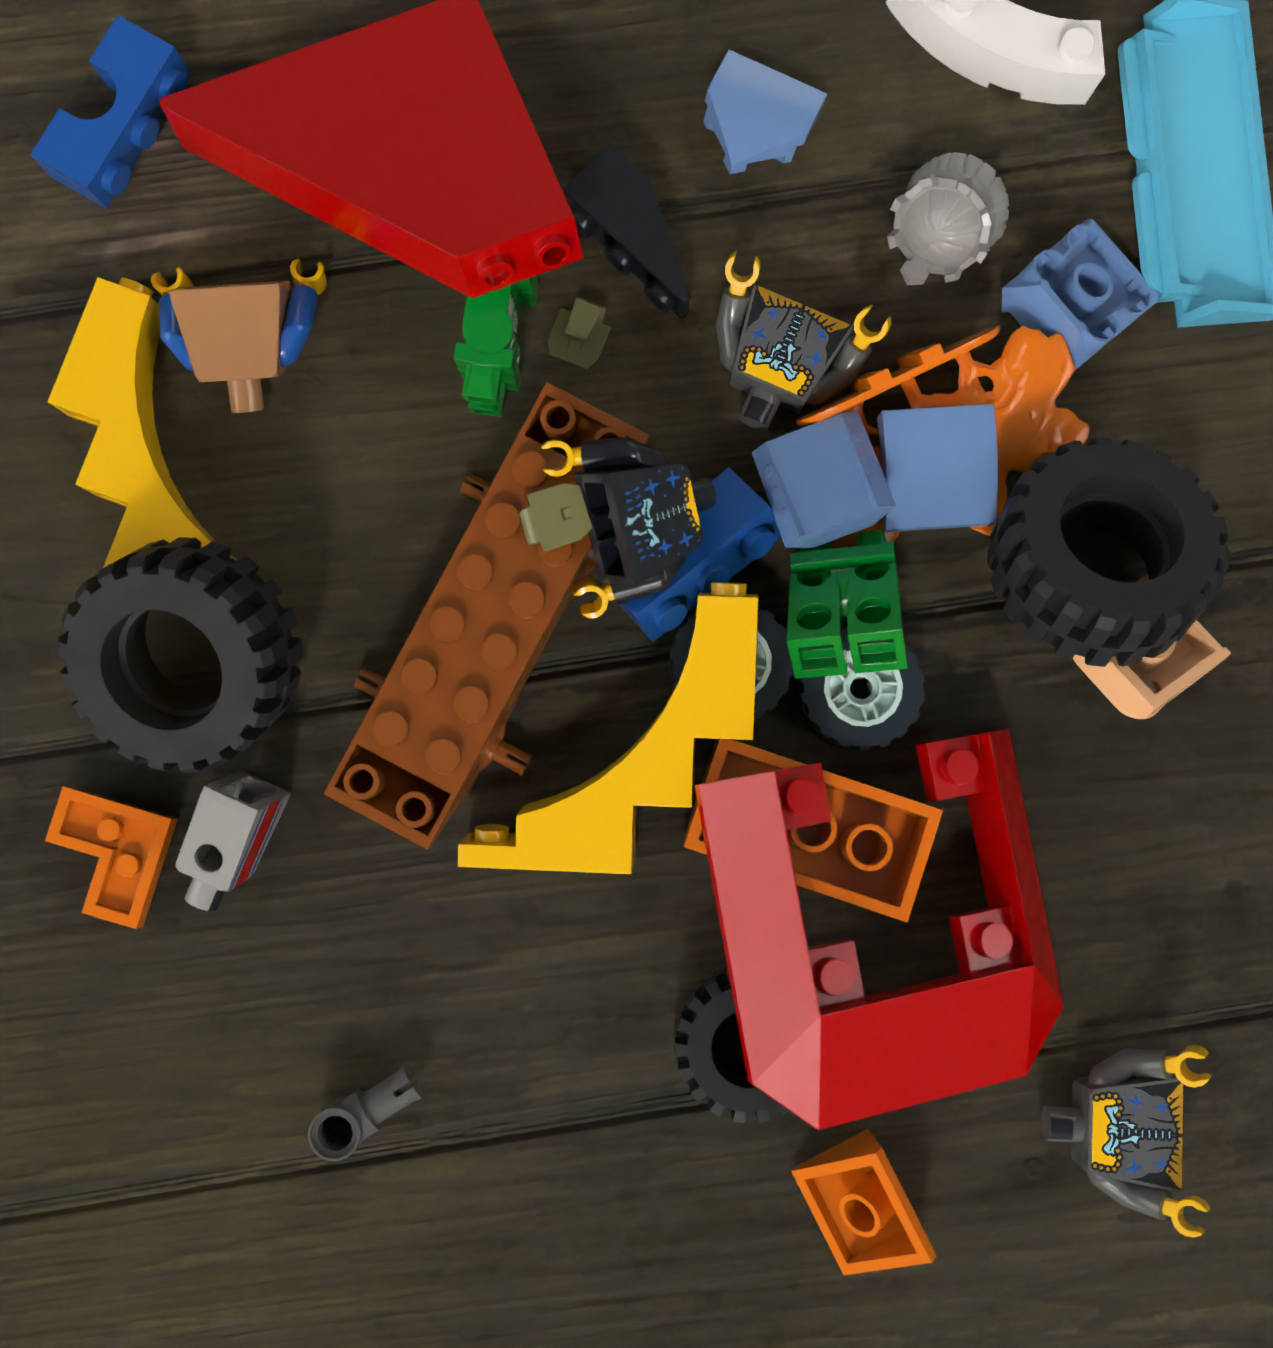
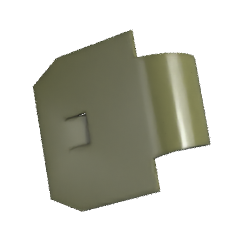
M577 296L571 311L560 308L548 338L549 355L584 369L590 368L599 360L611 329L610 326L603 324L606 307Z
M562 483L528 494L530 506L519 512L528 546L541 543L543 552L579 541L593 529L580 485Z

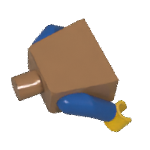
M300 259L293 260L290 265V272L294 282L292 289L290 288L289 280L194 287L192 281L180 267L176 268V282L168 287L164 277L159 272L154 273L151 276L152 286L162 296L158 302L161 340L185 369L194 371L199 382L227 381L231 412L245 413L264 410L260 378L278 377L287 371V366L298 360L313 328L318 295L325 290L327 285L323 263L318 262V270L314 276L304 278L302 277Z

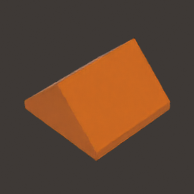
M869 1129L797 1165L791 1171L843 1275L932 1263L937 1257L886 1154Z

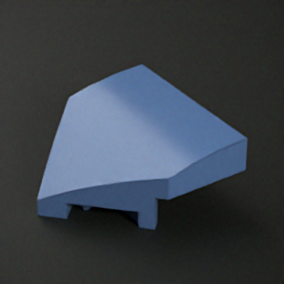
M728 50L707 90L705 97L707 110L703 123L706 129L715 132L725 152L723 162L729 174L744 172L748 163L773 158L783 164L792 161L796 147L804 145L823 108L827 93L732 50Z

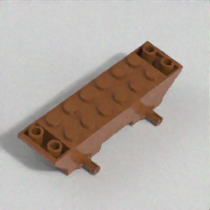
M546 382L493 482L490 483L476 476L473 472H469L465 478L469 484L463 481L460 493L481 502L388 676L385 678L371 671L368 667H364L360 671L359 675L378 685L377 688L356 678L354 688L375 697V700L327 786L324 795L429 850L463 798L467 797L480 772L491 764L492 761L509 768L520 776L524 774L527 767L510 759L508 755H512L527 764L530 763L533 755L504 741L507 721L520 699L518 696L569 600L572 601L574 598L572 593L573 584L578 579L585 577L596 567L589 533L579 541L543 552L541 543L528 546L519 515L520 511L530 506L527 495L562 483L577 485L575 474L585 471L582 465L572 466L571 470L565 475L559 477L548 475L543 469L561 468L566 462L567 455L561 447H552L550 449H541L540 447L546 441L552 439L561 440L568 444L570 448L581 447L582 441L624 437L647 444L649 434Z

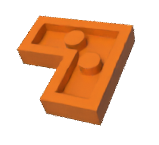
M63 786L45 841L99 857L81 913L133 929L142 928L178 818L76 787Z

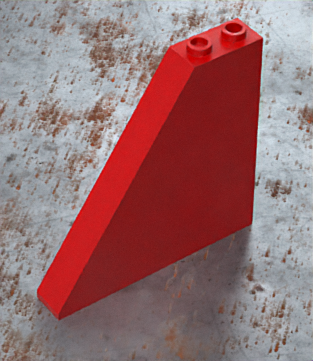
M437 0L159 99L160 106L184 149L470 298L502 289L508 285L583 259L572 211L478 0Z

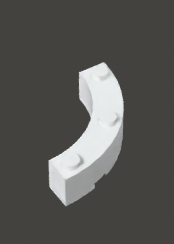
M886 0V4L892 14L909 35L929 54L951 70L984 87H988L989 83H992L1004 89L1019 92L1020 98L1028 101L1051 104H1086L1105 75L1100 20L1058 18L1032 11L1009 0Z

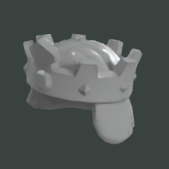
M957 152L934 157L930 162H926L920 169L915 171L908 183L907 192L895 198L890 208L891 211L895 212L894 227L887 236L890 249L898 246L907 259L900 269L906 285H922L930 273L944 275L946 283L959 280L962 271L976 261L981 264L988 251H990L989 247L993 246L1002 237L1007 227L1006 221L1009 218V210L1007 209L1009 199L1001 177H995L996 170L988 163H983V160L971 154L967 156L965 153Z

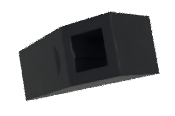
M609 142L563 188V193L574 216L577 232L584 238L592 235L606 248L604 254L608 261L625 276L630 272L633 273L646 286L644 288L646 296L659 310L667 313L671 309L683 320L688 315L690 295L651 181Z

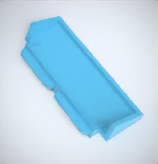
M1165 0L1143 15L1144 29L1122 42L1118 47L1127 145L1130 153L1135 157L1137 176L1132 181L1141 274L1147 285L1159 294L1158 302L1174 301L1177 328L1273 320V213L1248 0Z

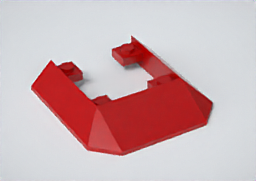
M1009 728L916 745L926 802L966 795L988 908L949 916L960 974L868 996L864 995L854 940L844 939L812 947L807 945L786 830L832 822L821 763L695 785L748 1082L817 1130L1026 1076L1064 1007Z

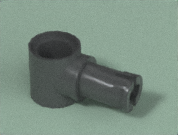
M403 1065L397 1072L365 1092L357 1089L348 1096H340L331 1100L313 1118L308 1128V1141L314 1153L326 1161L346 1159L358 1148L362 1141L381 1130V1122L414 1101L422 1099L424 1094L418 1081L400 1090L401 1087L409 1083L411 1078L414 1077L409 1067ZM341 1116L351 1124L353 1130L352 1138L348 1140L334 1138L329 1133L327 1127L328 1117Z

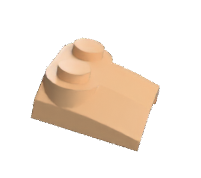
M1148 574L1136 582L1148 581ZM1196 620L1181 639L1175 641L1167 651L1154 658L1144 656L1138 664L1119 666L1116 656H1113L1105 667L1085 664V657L1074 655L1073 660L1121 713L1135 719H1147L1154 716L1165 704L1219 665L1231 652L1226 647L1223 648Z

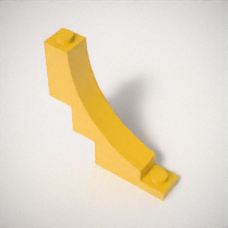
M97 277L48 403L72 418L98 427L75 485L95 496L127 507L103 566L104 568L147 544L163 539L170 543L179 537L197 538L201 542V548L212 541H216L200 525L184 503L171 479L161 452L155 426L152 397L154 364L160 338L159 306L152 298L153 291L127 278H121L119 284ZM230 554V558L237 561V559Z
M712 582L711 593H699L696 623L688 659L680 680L666 706L650 728L626 753L600 773L580 785L555 796L525 804L516 815V834L509 833V827L505 825L484 824L476 826L475 832H468L458 844V867L631 874L636 857L637 806L692 808L694 798L695 738L753 740L758 594H746V583Z

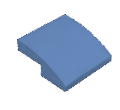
M994 404L881 411L877 417L882 471L896 504V507L882 518L883 532L989 526L996 523L998 456Z

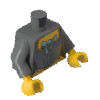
M735 251L729 256L725 266V275L731 284L723 289L715 323L720 362L726 369L732 372L729 385L748 394L738 419L749 427L768 431L778 407L794 414H800L806 404L822 405L850 386L872 352L870 343L881 340L890 330L892 324L891 317L889 316L885 321L881 331H869L864 325V317L873 306L869 305L855 318L854 331L856 335L849 336L853 328L852 325L756 284L750 294L746 289L756 282L759 276L760 260L756 256L754 270L750 275H737L733 269L737 252Z
M1200 1045L1188 1046L1178 1056H1173L1169 1049H1121L1093 1066L1088 1077L1074 1079L1072 1084V1107L1044 1106L1041 1113V1129L1044 1140L1071 1142L1072 1161L1086 1171L1092 1185L1126 1208L1159 1220H1165L1168 1216L1171 1217L1174 1227L1179 1233L1187 1237L1200 1236L1206 1230L1199 1226H1193L1185 1220L1183 1215L1184 1207L1192 1206L1197 1210L1208 1212L1210 1206L1205 1199L1199 1196L1191 1195L1177 1201L1173 1199L1171 1193L1182 1192L1183 1084L1196 1088L1203 1086L1209 1081L1212 1074L1193 1073L1186 1065V1058L1203 1059L1209 1055L1208 1051Z

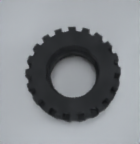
M1090 438L1086 446H1083L1081 441H1072L1060 445L1055 453H1044L1033 461L1029 470L1022 473L1005 503L990 536L992 543L988 548L987 565L991 571H994L990 582L998 598L1006 597L1007 603L1003 610L1014 624L1021 621L1028 628L1025 635L1036 644L1040 645L1044 640L1056 647L1055 655L1070 661L1074 655L1085 657V664L1105 667L1113 656H1116L1119 666L1138 664L1144 656L1154 658L1167 651L1175 641L1181 639L1218 595L1223 586V574L1229 568L1230 550L1228 546L1224 545L1229 539L1226 522L1223 517L1216 518L1215 516L1216 511L1219 509L1218 503L1210 490L1202 492L1197 486L1200 479L1188 467L1182 471L1171 463L1173 456L1159 449L1154 454L1143 450V443L1126 439L1123 440L1121 445L1112 444L1111 438ZM1081 523L1093 524L1118 533L1128 540L1141 555L1147 567L1149 580L1133 583L1108 579L1084 566L1070 551L1062 535L1061 527Z
M179 537L170 543L163 539L147 544L100 569L98 574L87 579L75 592L76 601L67 605L61 620L62 627L69 631L58 637L59 658L66 659L67 666L61 669L60 673L65 689L72 688L77 700L72 702L74 709L80 718L87 716L96 727L92 733L104 744L111 740L121 747L118 751L120 755L134 762H137L142 757L148 759V767L169 772L178 764L179 771L185 773L198 772L208 765L218 767L231 761L241 751H245L284 713L291 703L290 694L298 688L302 673L298 666H294L303 657L302 640L300 637H292L291 629L298 622L292 607L283 609L277 599V596L283 593V591L273 579L265 583L256 574L259 565L247 556H243L236 561L230 558L232 551L230 547L214 541L201 548V542L197 538ZM150 610H162L177 614L193 623L205 634L214 647L221 665L222 687L220 696H201L187 692L174 685L160 672L152 660L146 642V621Z

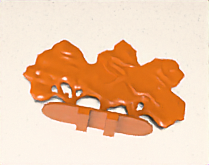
M1000 325L980 331L944 348L938 343L915 349L896 358L900 367L899 370L890 373L889 369L886 368L865 373L855 378L849 386L851 393L817 408L796 420L797 425L805 427L836 414L858 411L868 437L870 434L879 437L878 429L866 423L863 403L899 384L912 409L994 404L998 456L996 521L1008 500L1005 480L1010 471L1027 472L1033 461L1044 453H1055L1060 445L1072 441H1081L1082 445H1084L1090 430L1089 425L1082 422L1074 412L1067 408H1057L1055 405L1056 398L1065 388L1075 371L1071 353L1062 334L1056 333L1047 337L1040 330L1021 326L1011 334L1001 357L991 365L972 359L969 351L997 336L1000 332ZM955 358L959 365L958 390L952 394L934 393L930 396L921 394L914 377ZM988 376L993 382V390L985 392L977 377ZM873 447L882 469L880 447ZM882 518L873 526L833 540L834 548L855 546V537L861 531L879 529L883 531ZM995 524L970 528L990 536ZM900 531L884 532L888 543L894 542Z

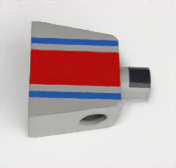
M242 770L203 787L175 863L178 871L193 877L185 895V900L190 905L205 911H216L225 891H231L253 875L289 800L291 792Z

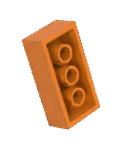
M716 739L702 784L807 764L732 739ZM822 770L832 822L786 830L796 885L908 923L943 810ZM696 799L681 845L707 855Z

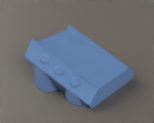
M1086 219L1071 229L1051 249L1044 250L1038 254L1018 276L1002 288V312H1010L1021 326L1040 330L1047 337L1056 333L1062 334L1071 353L1076 370L1158 302L1159 294L1147 285L1142 274L1093 219Z
M858 411L834 415L767 441L751 452L785 548H814L873 526L896 507Z

